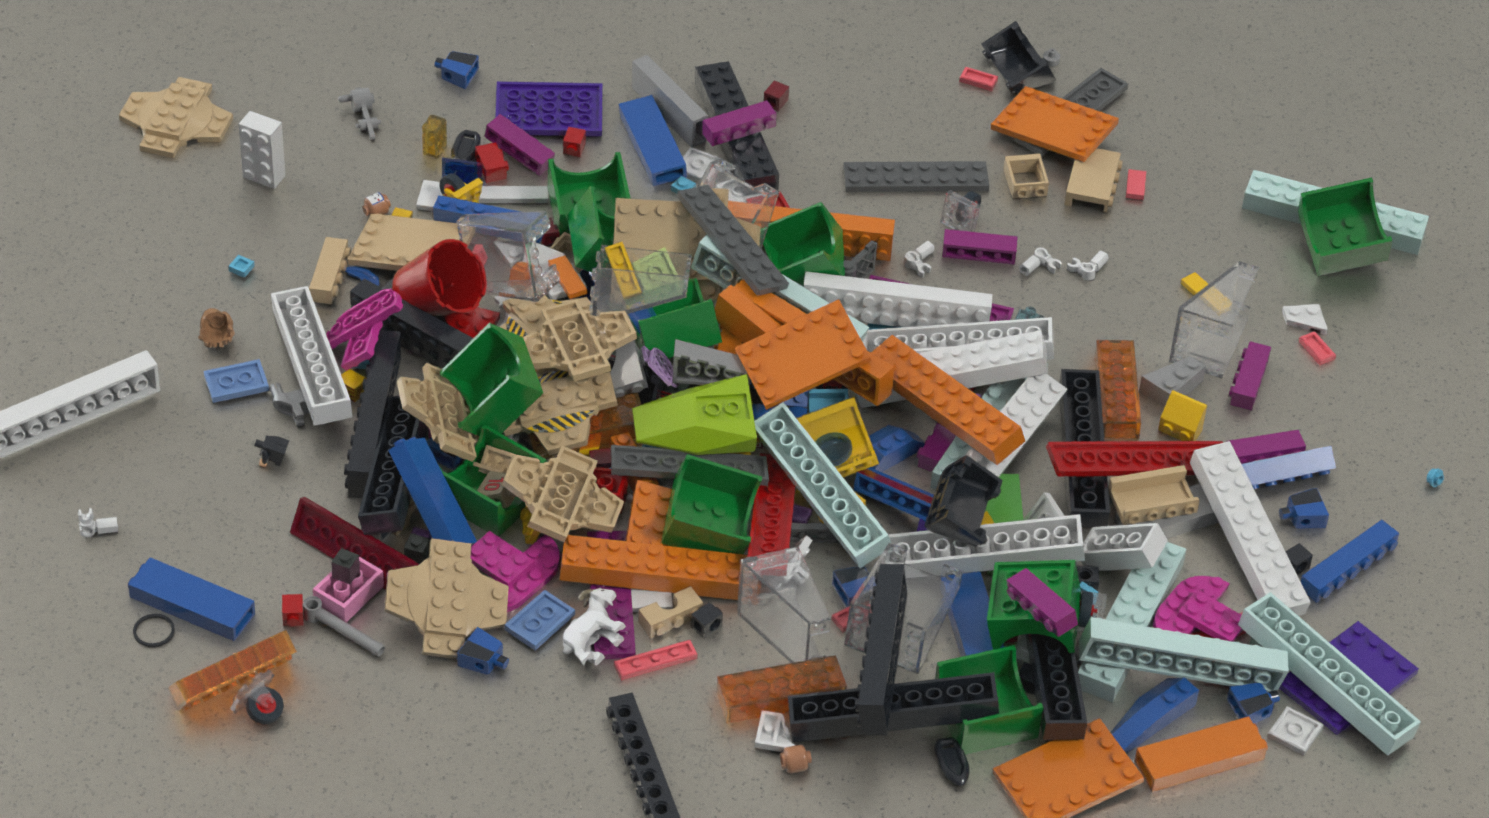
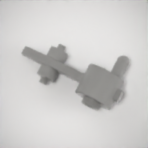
M355 88V90L350 91V94L339 96L338 101L340 103L351 101L354 113L362 112L363 119L358 120L356 128H359L360 131L367 130L370 140H375L373 129L378 128L381 120H377V117L370 118L368 110H372V104L375 103L374 95L370 93L369 88Z

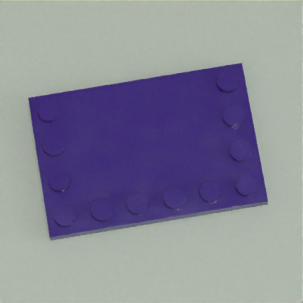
M497 81L495 118L501 114L529 135L565 136L568 127L586 130V136H602L603 83Z
M1359 621L1329 642L1389 695L1414 677L1419 668ZM1290 671L1286 675L1279 689L1334 734L1338 735L1351 725L1350 722Z

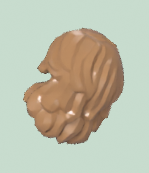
M215 308L205 310L200 320V335L198 339L203 341L204 346L209 348H217L218 345L223 348L224 345H228L235 335L231 316L227 312H220Z

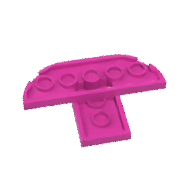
M384 289L344 312L336 320L337 323L333 325L331 330L327 331L326 336L332 350L337 345L348 341L341 364L344 370L347 371L352 367H356L374 355V348L379 339V331L383 325L382 321L386 320L393 313H398L403 307L402 298L397 292L392 289Z
M489 531L471 546L470 559H472L471 563L494 580L509 586L508 613L522 606L555 576L559 568L560 554L556 542L546 534L525 552H521Z
M1194 576L1183 580L1160 605L1153 620V628L1178 631L1185 634H1191L1195 628H1198L1213 638L1234 642L1243 630L1238 626L1242 615L1218 602L1230 584L1220 577Z

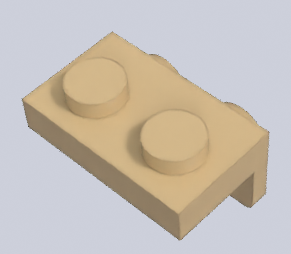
M486 445L481 463L474 462L473 465L479 467L478 471L488 474L489 471L507 473L516 454Z

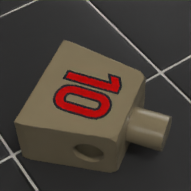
M489 471L477 491L495 502L499 501L502 508H508L517 496L502 486L506 473Z

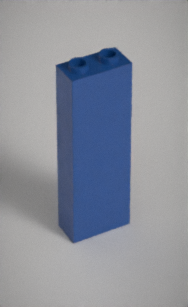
M653 95L620 103V118L653 187L675 181L680 176L686 178V163Z
M412 437L408 440L403 438L394 443L395 446L388 451L432 538L474 545L477 540L425 438L416 439V437Z
M151 557L145 564L143 563L140 566L138 573L128 582L130 598L232 641L236 640L255 615L254 600Z
M981 572L942 576L940 591L960 656L993 650L987 624L989 597Z

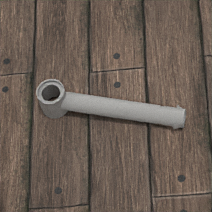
M309 596L304 600L303 613L304 619L307 622L315 623L321 621L358 645L372 652V655L379 657L383 654L385 646L382 642H377L323 609L320 598Z

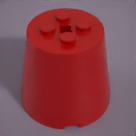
M445 239L401 267L394 276L392 290L413 306L434 317L467 313L476 309L480 305L479 302L482 297L485 296L487 280L485 269L479 256L476 253L473 254L467 248L468 245L456 239Z

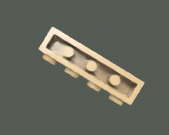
M325 238L309 287L314 302L332 304L334 297L338 296V285L342 284V272L346 271L347 258L351 253L347 239Z

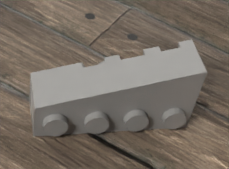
M675 340L673 383L705 385L747 374L736 354ZM747 374L748 384L750 388V378Z

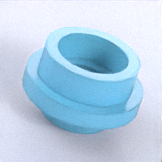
M1433 468L1428 472L1426 480L1430 486L1437 487L1443 482L1444 475L1441 469Z

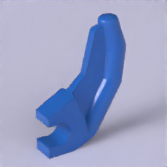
M349 266L346 268L345 272L349 276L355 277L360 281L366 279L380 287L379 277L368 269L359 266Z

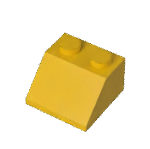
M1172 390L1160 417L1158 431L1181 441H1196L1203 429L1207 405Z

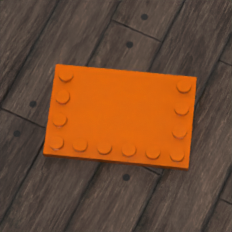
M1025 86L991 123V130L1085 162L1118 125L1119 118Z
M839 299L735 347V351L766 410L872 361Z
M1100 718L1087 724L1084 739L1052 740L993 768L994 776L1024 818H1070L1144 782L1143 775Z

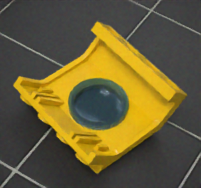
M854 397L796 418L842 477L879 464Z

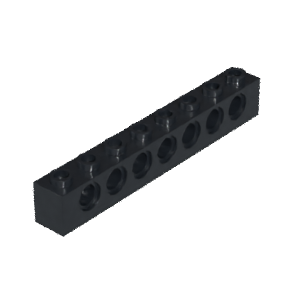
M633 692L609 697L606 714L608 719H612L614 735H618L619 749L624 751L625 765L630 767L631 781L636 783L637 797L643 801L642 810L644 815H648L649 818H680Z

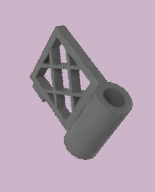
M870 241L851 261H843L845 276L865 279L875 270L876 242Z

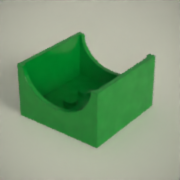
M615 152L613 159L605 166L593 171L580 173L562 170L556 166L554 159H548L547 188L554 223L557 224L559 229V237L564 232L570 234L567 215L590 186L596 189L597 208L611 216H615L616 198L631 199L621 152Z
M1372 177L1301 193L1298 216L1317 276L1389 261L1392 237H1387L1382 228L1375 204Z
M590 186L567 215L575 267L611 280L612 267L605 247L613 245L615 216L605 214L597 208L596 189Z
M822 202L760 228V239L765 247L768 258L781 274L804 287L806 272L845 276L843 229Z
M697 278L625 299L628 314L632 312L631 308L644 303L651 305L657 315L638 320L640 334L629 316L637 335L635 341L640 349L643 346L650 351L653 348H658L668 358L674 357L675 340L704 347L722 343L712 299L704 301Z
M488 323L440 371V375L449 380L461 392L470 409V414L462 422L458 423V427L477 436H480L481 427L484 424L502 434L543 394L524 338L491 323Z
M484 424L481 427V433L475 446L477 457L473 462L465 460L453 472L447 474L442 471L466 520L500 537L520 518L521 510L526 507V503L519 497H515L508 508H502L499 501L495 502L478 492L477 490L487 474L479 472V467L474 466L473 463H481L486 445L516 455L537 458L540 463H545L547 460Z
M687 454L673 481L661 543L672 547L744 554L751 542V537L747 536L751 509L762 481V476Z
M1076 561L995 562L987 615V624L993 650L1001 648L1005 641L1014 636L1042 634L1059 640L1067 647L1069 653H1075L1078 625L1059 637L1052 631L1049 632L1043 623L1036 621L1028 610H1024L1019 602L1009 597L1006 580L1027 568L1075 609L1078 622L1081 589Z
M1015 645L937 662L935 679L992 672L995 674L999 714L970 721L966 719L959 724L947 725L952 737L959 742L965 755L1029 741L1039 737L1043 706L1042 703L1033 706L1027 698L1018 672Z

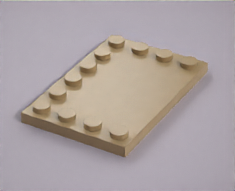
M616 198L613 244L623 241L631 263L665 247L681 282L687 281L690 213L679 201ZM612 270L610 311H627L625 300ZM638 280L642 293H644L643 288Z
M371 214L347 259L348 265L398 271L427 249L445 239L462 241L469 248L477 232L476 225Z

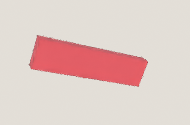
M686 640L614 661V667L622 681L695 660L698 654L691 640Z

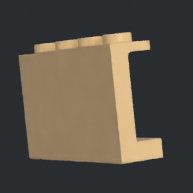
M1096 148L1085 162L1075 159L1064 205L1072 206L1073 199L1102 204L1104 205L1103 212L1107 213L1108 207H1112L1114 196L1111 195L1116 193L1117 184L1114 183L1119 181L1120 172L1117 171L1122 169L1121 153Z
M1185 466L1111 477L1108 492L1122 524H1136L1197 513L1200 500L1198 497H1193L1186 482L1187 470Z

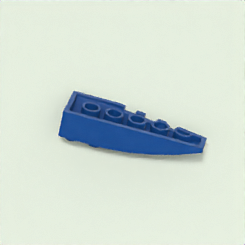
M1185 677L1167 678L1139 697L1110 733L1127 754L1196 706L1199 689Z

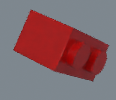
M496 142L475 146V160L485 182L490 183L507 179L509 165L507 160L504 161L503 151L498 148Z

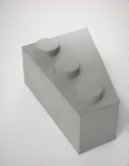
M1190 356L1145 374L1141 377L1139 392L1165 408L1172 390L1187 396L1203 382L1206 365Z

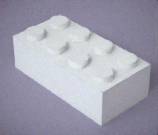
M249 111L239 123L243 178L275 189L285 177L282 122Z
M1158 523L1092 527L1083 542L1085 561L1081 562L1083 566L1099 567V571L1152 568L1168 540Z

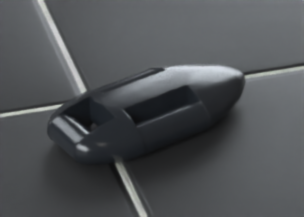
M464 130L457 135L451 149V158L456 166L466 165L475 157V146H479L481 142L478 132Z
M953 737L938 739L935 742L934 751L941 771L952 783L963 786L967 782L970 773V766L964 750L961 749L959 742ZM952 745L951 748L942 749L944 746Z

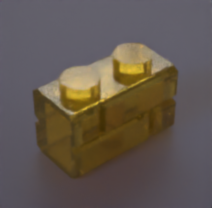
M430 115L427 122L422 126L423 154L440 158L442 151L447 147V123L445 118Z

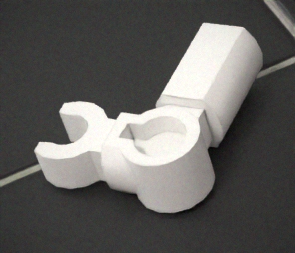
M926 241L914 251H908L905 254L904 266L916 270L917 275L923 278L925 274L923 270L930 273L931 266L923 263L922 260L934 252V245Z
M1040 247L1035 250L1034 255L1030 256L1019 266V271L1028 276L1039 265H1042L1043 267L1046 266L1048 271L1054 274L1056 267L1061 268L1062 262L1051 258L1052 256L1048 254V251Z
M1099 251L1089 263H1081L1079 259L1072 258V264H1067V270L1077 272L1084 280H1093L1095 273L1109 260L1108 254Z
M89 508L88 514H82L81 509L78 510L81 536L91 537L95 532H98V534L118 532L117 517L93 521L92 508Z

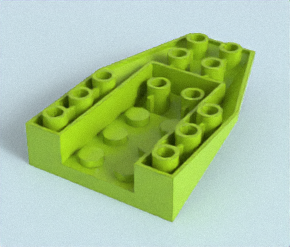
M747 374L689 388L632 408L636 443L694 455L752 452L756 449L757 435Z

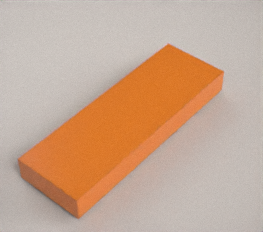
M565 255L548 260V266L569 299L587 294V288Z

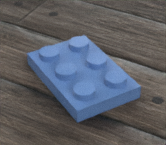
M260 359L203 371L213 403L269 391V385Z
M544 590L505 624V631L533 650H537L575 616V609Z

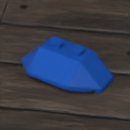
M887 425L869 435L879 462L878 465L871 468L884 472L916 454L920 447H924L925 442L914 432Z

